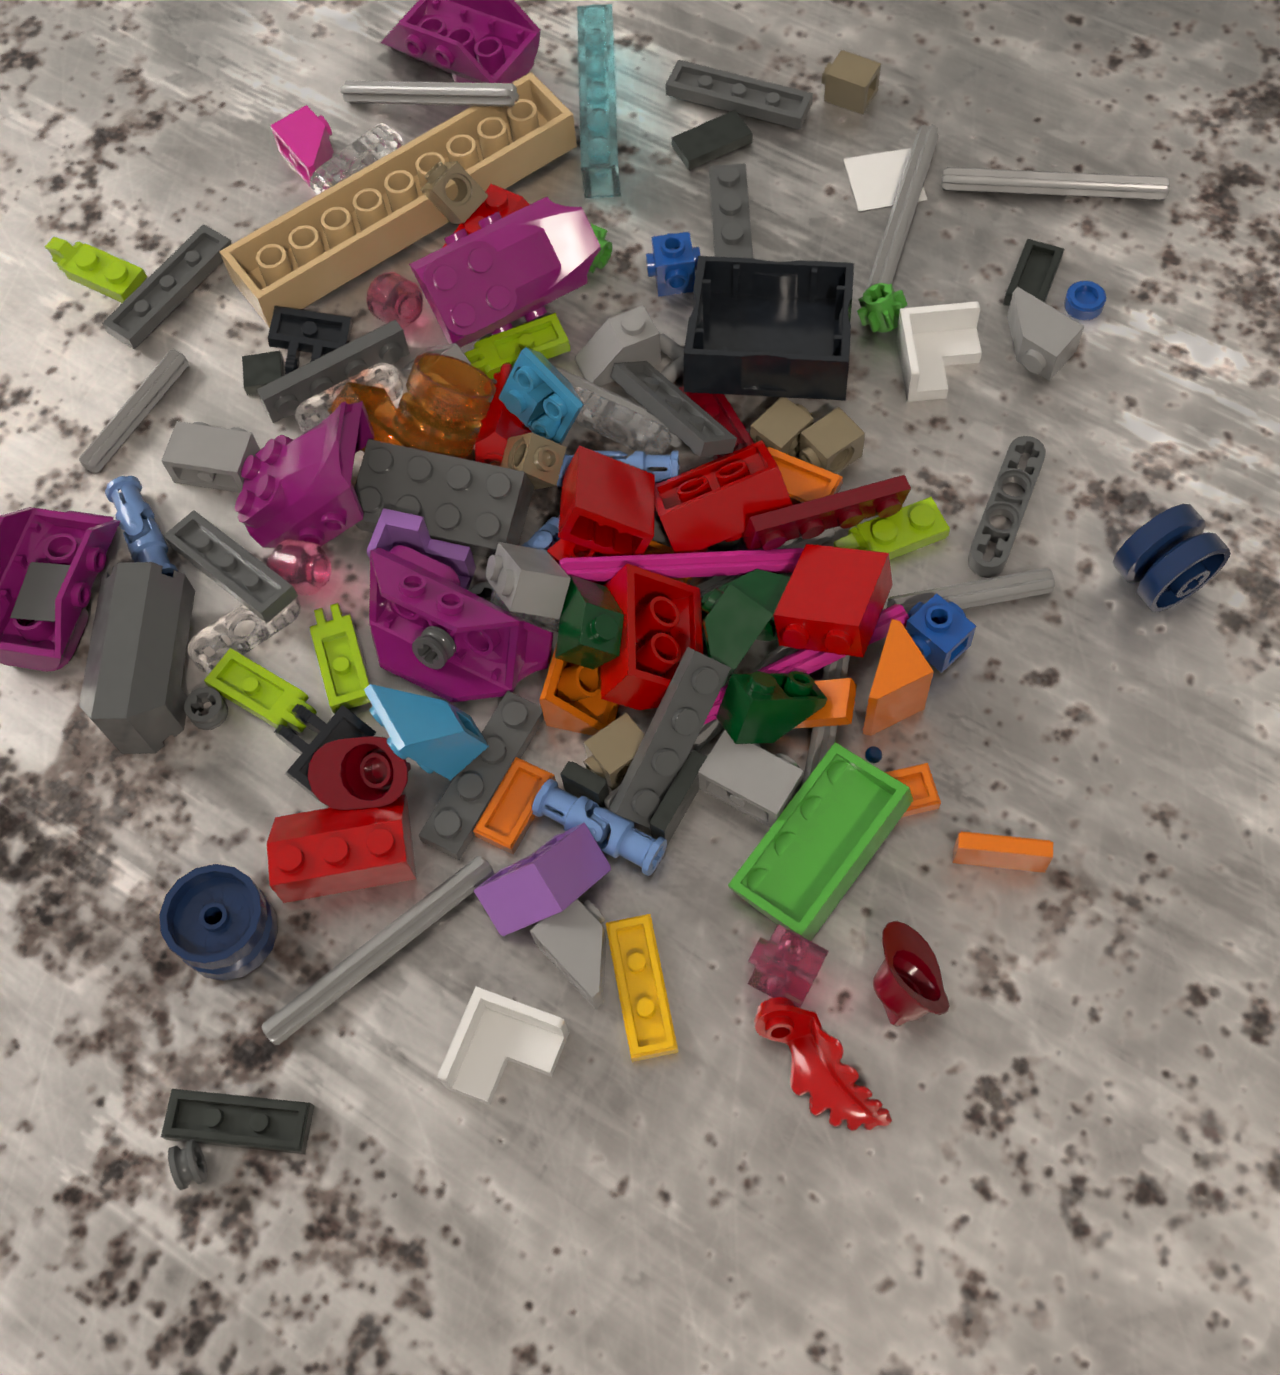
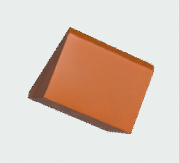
M891 620L872 684L862 733L872 736L925 709L934 671L901 621Z
M555 647L539 700L545 724L549 727L593 736L615 721L619 704L601 699V666L590 669L555 658Z

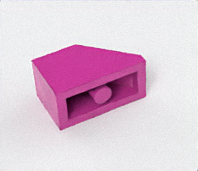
M305 105L273 123L270 127L279 152L317 194L323 189L334 152L329 136L332 135V130L322 115L317 117Z

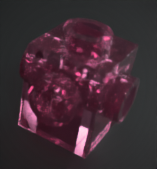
M778 924L769 941L760 937L748 960V963L756 966L748 985L773 998H788L794 1002L795 1007L800 1008L829 951Z

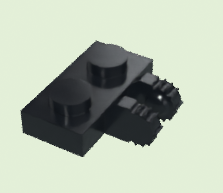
M275 306L267 338L269 347L288 349L285 362V374H288L299 368L300 351L312 353L310 361L312 362L349 343L352 318Z
M297 704L292 710L295 718L312 731L318 733V735L308 744L292 729L283 725H279L274 733L288 747L301 754L285 775L319 801L312 792L308 780L309 763L314 753L325 743L338 739L374 736L376 731L344 705L338 709L326 724L306 707Z

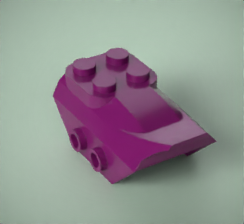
M418 0L380 43L451 73L454 82L513 83L527 75L533 68L539 48L541 30L515 0Z
M546 196L504 218L501 217L499 212H496L478 222L481 229L469 235L465 228L444 238L447 246L409 264L449 344L457 343L461 348L489 333L495 335L512 329L511 322L522 316L529 322L547 313L544 305L588 284L587 274L597 254L601 251V246L582 207L559 205L553 203Z
M346 401L342 402L325 420L293 440L281 434L275 439H270L254 456L249 455L246 458L241 469V476L244 478L243 487L237 497L235 511L238 512L239 522L245 524L249 535L262 548H320L363 519L364 513L351 482L355 453L367 445L368 439L374 440L375 437L363 401L353 404H347Z
M33 507L0 515V663L45 672L59 670L69 663L88 621L89 614L86 606L90 601L91 589L98 573L105 566L106 553L121 520H114V517L76 511L60 512ZM30 562L70 565L55 599V622L10 618Z
M397 545L390 551L382 548L370 550L369 627L381 668L452 703L501 697L507 691L513 693L519 681L536 671L548 668L554 632L533 624L462 588L454 569L414 549ZM429 626H436L446 631L456 645L455 654L450 659H447L446 664L441 669H431L417 659L412 650V643Z

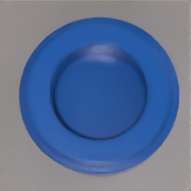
M1091 281L1076 282L1067 290L1064 301L1065 310L1070 316L1078 320H1092L1102 313L1106 301V293L1097 283Z

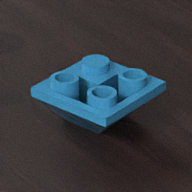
M527 347L521 350L499 396V399L505 404L508 411L516 415L533 433L562 445L584 405L569 380L542 353Z
M372 684L364 689L372 704L370 708L371 715L386 729L390 736L387 739V743L391 750L403 760L409 757L416 761L429 774L436 772L452 780L489 747L472 717L445 700Z

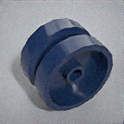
M1183 503L1171 507L1152 518L1125 541L1114 557V567L1126 582L1140 583L1137 589L1138 596L1151 612L1164 611L1186 600L1215 577L1231 555L1230 549L1216 533H1203L1206 527L1205 520L1191 504Z
M212 864L195 868L182 876L165 895L159 914L161 934L170 950L205 978L222 981L244 977L261 966L273 950L278 933L276 911L268 898L258 889L249 876L232 866Z

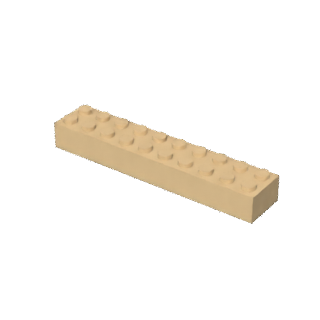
M530 72L512 83L516 86L517 93L519 94V100L515 102L513 107L471 106L219 251L230 278L270 328L275 306L302 310L450 222L421 191V188L428 182L425 179L426 174L438 162L441 161L444 164L445 162L457 161L484 191H486L490 184L506 189L577 147L573 113ZM451 179L447 182L445 188L446 195L450 200L453 201L458 194V187Z

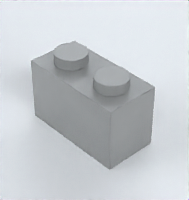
M177 421L161 461L174 483L241 493L244 478L241 476L243 463L249 455L254 456L260 448L253 433L242 428L233 427L226 429L213 427L203 422L186 423Z
M498 542L495 555L492 554L488 559L486 577L507 608L513 612L560 619L571 580L568 574L546 550Z
M724 730L698 771L699 789L771 828L801 788L804 770L800 769L799 765L792 758L780 753L773 755L760 748L759 743L735 744L726 730Z

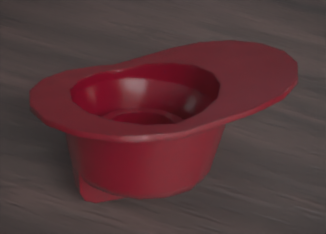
M367 736L338 739L325 743L314 753L309 763L308 780L312 792L319 801L333 809L352 810L382 807L392 804L403 794L408 783V771L411 770V765L409 762H406V759H401L391 750L385 737Z
M899 921L887 923L882 930L885 959L874 976L873 988L883 1003L890 1023L898 1027L908 1021L920 1020L929 1013L937 1015L946 1014L950 1006L944 991L937 958L928 942L915 929Z

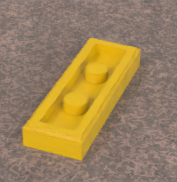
M651 914L606 922L632 1062L679 1053Z

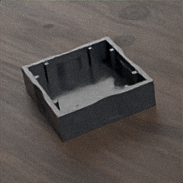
M698 256L693 288V312L689 317L684 347V392L846 401L854 263L802 260L774 262L754 258Z

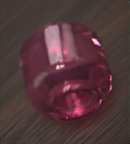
M384 272L377 276L370 284L366 302L368 310L374 317L386 324L396 319L401 328H405L420 316L423 308V294L415 282L395 272Z
M284 540L274 548L267 562V566L289 582L298 595L316 594L327 584L331 576V561L325 550L320 545L312 542Z

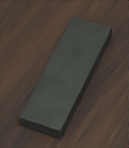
M172 1089L161 1137L172 1141L188 1142L196 1140L200 1144L305 1154L314 1105L308 1102Z

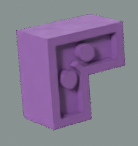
M383 508L367 547L369 560L370 550L382 548L390 551L394 546L403 545L450 566L457 573L461 587L466 590L469 589L476 570L470 547L431 539L422 516Z
M584 822L554 836L530 856L500 869L473 891L499 934L505 936L564 911L611 870V866Z

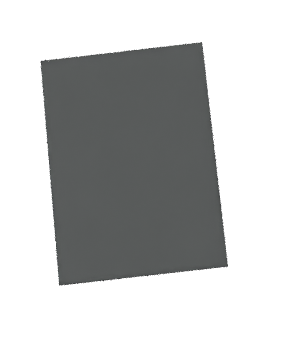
M30 562L10 618L55 622V599L70 565Z

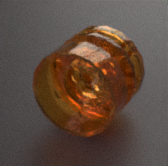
M436 353L418 355L406 383L408 392L403 393L393 418V427L405 441L420 450L464 458L470 455L482 426L479 420L486 417L496 387L487 375L469 363Z

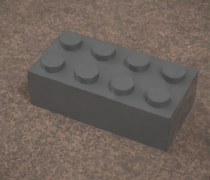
M368 439L354 487L364 516L355 525L362 531L373 533L383 508L422 516L431 539L470 547L472 555L489 558L492 554L495 555L498 542L519 545L534 485L524 471Z

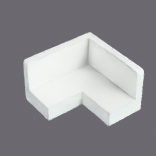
M979 302L900 309L896 342L907 402L947 398L948 384L944 366L980 363L982 351L977 332L980 314Z
M476 986L440 1068L438 1079L446 1089L490 1105L508 1061L552 1077L570 1032L565 1020L558 1016Z

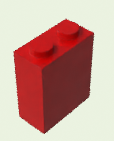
M579 445L563 475L558 537L608 556L643 555L654 537L655 475Z
M806 544L773 614L779 646L864 657L893 585L889 553Z

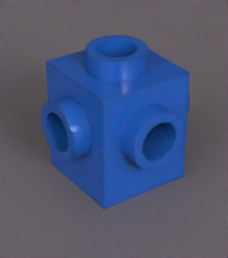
M690 232L670 233L651 237L653 253L646 254L648 277L655 276L658 297L693 292L698 256H701L699 247H692Z
M937 593L926 604L919 602L908 612L909 619L905 629L925 659L941 673L971 646L976 625L966 618L964 611L957 604L950 601L947 602Z

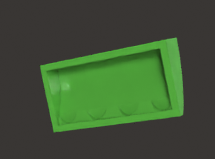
M834 742L730 881L728 887L779 927L808 946L914 801L910 787Z

